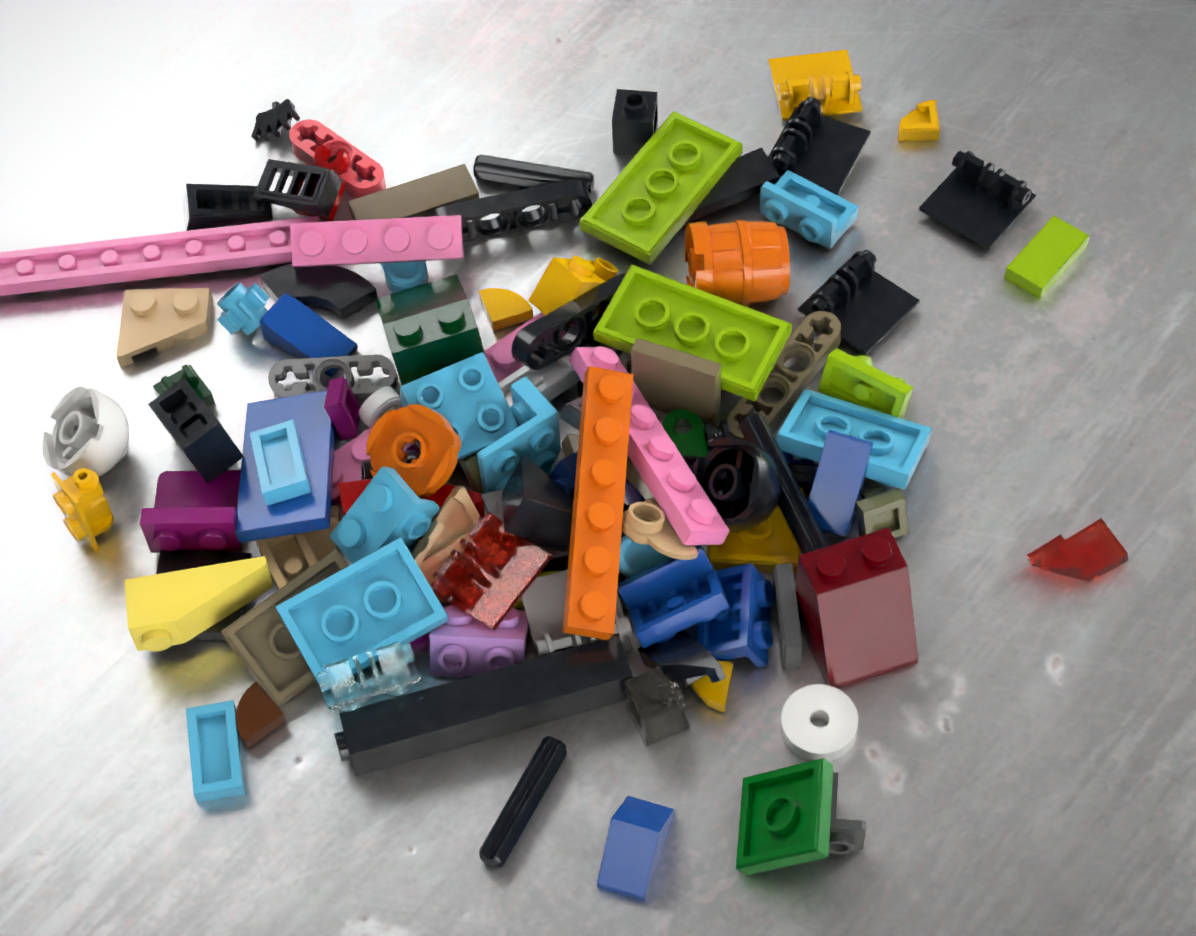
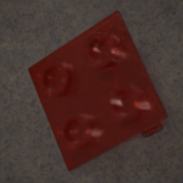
M488 512L484 518L481 516L477 518V523L467 534L472 540L471 543L461 538L459 544L464 549L463 553L461 554L453 549L450 555L455 560L449 557L441 568L433 573L432 576L435 580L430 586L433 588L435 595L495 631L553 556L521 537L504 532L503 522L497 516Z

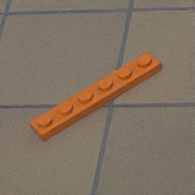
M589 366L584 373L562 633L609 640L614 635L634 374Z

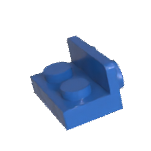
M752 563L715 570L723 587L729 608L721 611L710 621L698 622L697 641L716 660L723 661L747 656L757 667L767 666L768 650L773 645L770 607L775 603V593L771 582L765 579Z

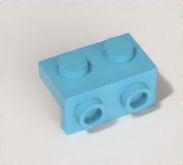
M789 170L785 172L775 185L766 181L760 190L761 214L765 215L770 221L782 224L801 234L806 240L816 242L828 249L835 245L858 217L859 206Z
M382 466L329 537L352 564L400 537L409 550L415 541L429 530L431 521L439 512L440 507L434 501L420 499L394 468Z

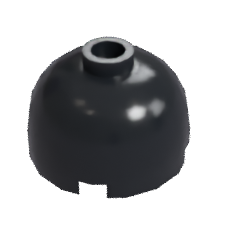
M731 436L717 439L709 445L714 449L705 458L699 456L693 464L691 471L730 532L753 529L767 520L777 506L781 493V477L773 458L754 443Z

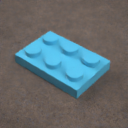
M804 388L779 430L776 441L781 451L790 453L796 458L809 459L816 462L820 461L829 430L873 442L865 477L875 480L884 486H894L905 490L929 443L932 428Z
M401 537L275 606L322 691L327 690L449 621L448 615Z

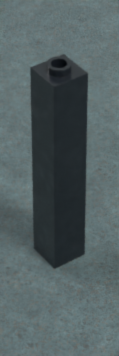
M618 635L611 637L609 640H600L341 712L339 715L343 731L334 733L341 761L351 759L355 775L360 776L633 699V674Z

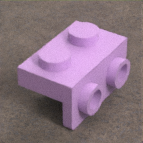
M453 604L443 607L449 621L431 630L429 634L430 673L433 676L467 678L526 661V647L530 628L525 611H518L507 606L495 609L470 608L463 604Z

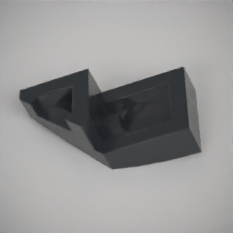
M684 630L677 632L673 638L666 642L654 643L644 649L642 646L637 648L644 665L661 675L668 674L675 690L687 688L689 684L704 676H708L712 683L726 678L719 662L701 643Z

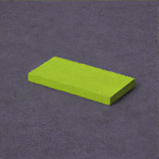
M673 111L581 218L580 229L651 265L735 159L741 156L743 144Z
M631 264L595 327L593 336L595 341L631 354V349L636 338L720 363L721 389L755 402L792 332V324Z

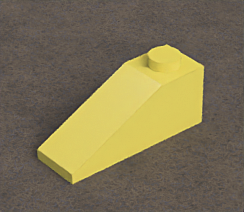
M266 556L125 579L128 630L137 651H163L172 645L188 642L274 587Z

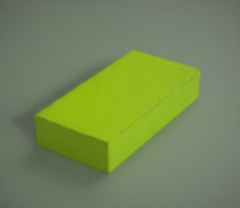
M1053 215L1006 267L1004 278L1041 299L1087 247L1090 235Z

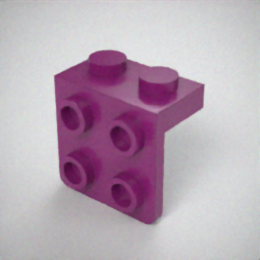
M227 470L208 484L198 471L162 472L158 476L154 508H142L140 526L150 552L160 553V550L242 552V543L239 542L235 533L241 470Z

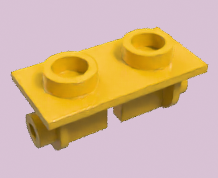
M81 468L72 476L62 481L55 472L51 473L50 475L57 489V492L52 497L58 508L66 516L63 519L65 527L77 542L85 539L92 549L97 552L99 547L95 537L109 530L114 521V516L107 499L103 496L104 492L98 475L92 470Z

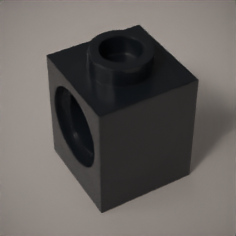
M617 89L612 115L613 153L637 154L658 129V92Z

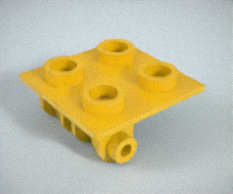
M847 49L768 59L782 121H788L795 107H798L799 103L808 97H814L821 102L823 116L861 112L863 110L858 91H861V78L859 74H853Z

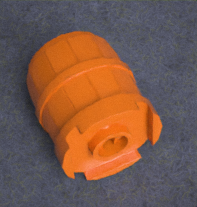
M734 220L731 223L707 225L706 222L689 223L686 226L685 262H688L689 276H686L687 285L743 306H749L750 303L778 300L780 295H787L790 284V254L785 227L777 226L775 222H746L745 220Z

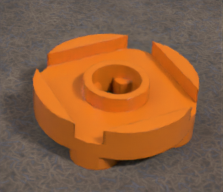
M411 404L398 410L392 409L376 421L368 436L366 449L367 455L371 459L373 470L370 471L374 478L382 466L394 468L418 497H430L449 480L456 467L458 452L461 448L459 435L454 432L450 422L442 414L431 408ZM418 440L421 444L419 448L421 454L418 459H413L410 463H407L408 453L403 449L407 443L415 444Z

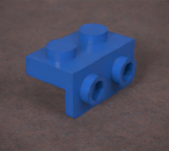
M701 545L695 546L698 551V556L695 559L679 560L670 558L618 584L619 594L629 610L635 634L643 649L654 643L666 642L673 638L677 632L698 622L710 621L721 611L729 608L720 579Z

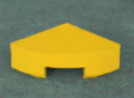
M936 100L921 102L916 105V109L902 117L899 123L898 142L939 140L940 127Z
M501 288L479 290L481 304L493 331L531 320L534 317L531 305L521 295L513 291Z
M717 660L724 671L725 679L712 683L708 676H704L690 685L708 707L725 712L734 663Z

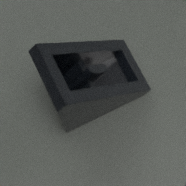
M528 456L522 457L502 491L504 532L561 552H567L570 547L573 499Z

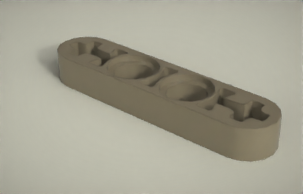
M816 311L804 318L788 338L756 401L741 397L730 411L727 422L731 437L745 440L742 432L739 431V424H742L744 417L754 414V409L765 417L771 431L775 429L800 397L804 388L808 387L826 364L828 355L838 348L841 342V323L834 314L827 311ZM824 329L829 330V336L827 334H821L817 338V340L814 342L813 349L811 345L814 341V331L820 333ZM792 357H802L809 363L806 369L798 372L789 370L784 364ZM777 388L784 393V397L779 402L767 403L760 398V394L765 389Z

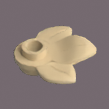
M655 498L633 503L623 513L622 531L631 541L643 545L649 544L659 553L679 560L697 558L698 551L695 547L697 545H683Z

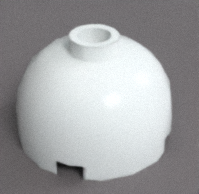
M80 386L75 387L64 395L55 406L50 418L56 420L52 434L44 431L42 440V454L49 467L69 476H72L81 468H87L94 471L98 476H102L126 455L129 448V423L125 412L118 402L95 389L90 388L88 390Z

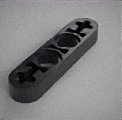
M566 180L445 205L434 210L430 217L461 215L463 243L576 220L582 218L593 204L587 185L583 181ZM533 205H540V207H538L535 210L526 212L522 211L527 207ZM499 214L496 218L481 220L487 215Z
M626 273L609 279L522 328L512 343L511 353L513 358L530 369L539 370L574 351L575 347H581L593 340V331ZM601 303L600 311L597 317L592 321L593 313L596 307ZM570 321L569 329L561 339L563 327Z

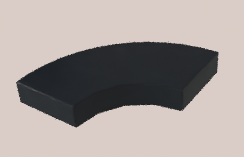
M292 264L259 275L261 285L275 302L286 293L306 306L316 305L330 309L341 318L378 298L376 288L359 274L337 265L294 268Z

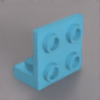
M483 352L400 386V403L402 407H408L407 405L411 404L422 405L439 412L450 422L454 432L459 435L461 440L457 461L481 451L519 427Z
M526 376L511 385L513 405L510 406V410L519 427L485 447L477 454L483 494L504 489L520 459L528 456L542 471L549 475L552 472V466L556 457L561 451L558 411Z

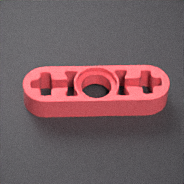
M311 119L302 120L290 129L289 137L292 151L297 158L307 165L317 166L314 155L317 146L319 147L320 145H324L331 152L330 157L337 155L339 149L344 150L350 156L348 168L338 176L346 183L344 191L356 199L386 189L382 166L319 121ZM358 176H359L361 179H363V181H361L360 183H359Z

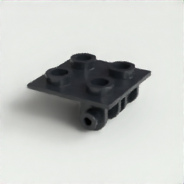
M808 97L806 100L801 101L798 107H795L768 158L780 177L789 170L838 196L869 139L871 131L823 116L821 102L814 97Z
M958 151L952 160V166L956 168L919 207V210L990 250L1033 202L1036 195L1032 193L1031 189L1027 188V182L1024 180L1019 181L1006 174V171L1002 168L994 172L995 165L989 162L984 166V161L974 156V153L971 151L966 153Z
M869 250L855 252L846 263L831 275L798 308V311L805 316L816 311H827L834 314L841 323V340L864 355H867L920 303L919 299L874 271V264L877 259Z

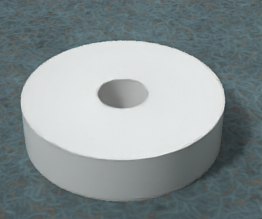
M825 684L807 685L793 692L785 701L781 711V735L787 747L797 756L808 761L820 758L832 761L843 756L853 746L858 731V712L851 698L838 688ZM823 719L827 722V725L816 727L811 721Z

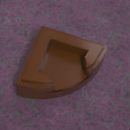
M257 682L253 683L245 691L236 711L237 729L247 749L286 722L284 713Z

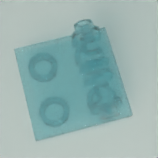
M399 641L375 649L378 656V661L376 662L371 650L366 651L369 666L364 669L361 668L357 655L352 656L356 669L355 674L352 673L347 658L324 665L325 671L316 673L319 682L318 687L328 711L336 709L339 712L353 711L365 705L366 699L381 694L388 697L397 696L409 691L413 683L422 681V677L413 663L415 658L410 643L400 645Z

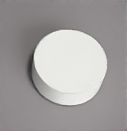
M391 386L378 389L362 404L359 410V418L369 428L372 427L383 414L392 409L397 410L402 406L400 395Z

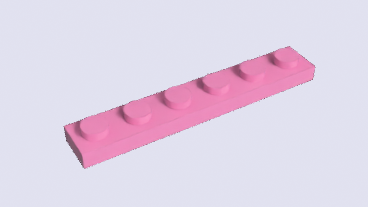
M603 346L575 347L569 359V362L583 383L584 373L589 366L628 373L613 348ZM633 381L628 456L683 545H722L730 530Z

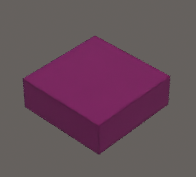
M344 376L329 380L324 408L340 439L343 441L354 438L358 433L360 422L359 410L361 407Z

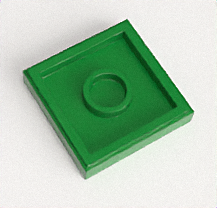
M820 758L743 778L736 870L747 876L829 857L834 767L832 763L825 758Z

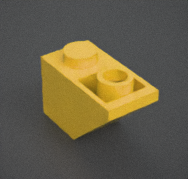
M573 256L572 259L553 257L528 301L543 314L547 315L617 276L618 269L610 262L601 258H596L595 261L578 256ZM601 303L596 307L593 316L599 313ZM570 321L565 326H570Z

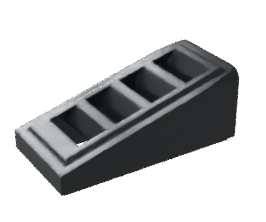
M268 159L253 197L256 200L329 218L343 180L331 169ZM276 172L280 173L274 191H269ZM288 176H293L287 192L282 193ZM304 179L299 195H295L300 180ZM313 182H316L312 197H308Z
M186 183L183 198L185 231L270 222L273 220L271 203L256 200L253 197L257 186ZM249 201H256L257 210L249 209ZM239 203V210H233L232 204ZM222 205V209H215V206Z

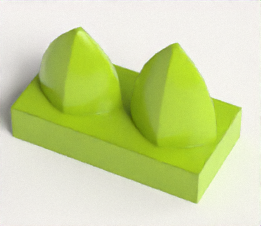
M836 348L828 355L817 391L830 397L903 419L914 387L907 384L904 378L893 377L875 368L870 356H851Z

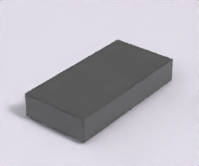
M792 563L776 564V567L773 568L772 586L775 593L774 609L781 667H784V670L801 669L803 645Z

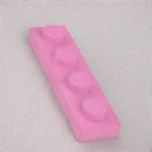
M461 215L290 223L292 266L294 268L464 259Z

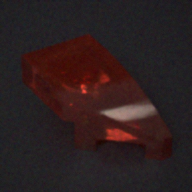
M1102 518L1066 540L1060 534L1027 554L1028 561L1032 566L1087 582L1102 576L1129 560L1128 552Z

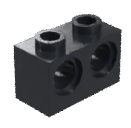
M185 378L148 403L156 417L207 484L220 474L226 472L232 465L244 457L224 427Z

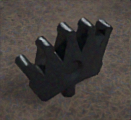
M289 99L284 100L281 104L277 101L273 102L272 109L258 113L256 116V123L251 137L256 142L261 140V136L266 141H269L272 134L279 138L283 127L289 131L292 118L296 121L300 120V116L295 110V105Z

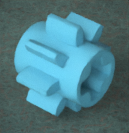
M238 282L217 302V305L223 310L217 320L231 335L240 329L246 335H249L260 326L262 316L268 311L264 306L270 297L257 283L246 288L241 282Z

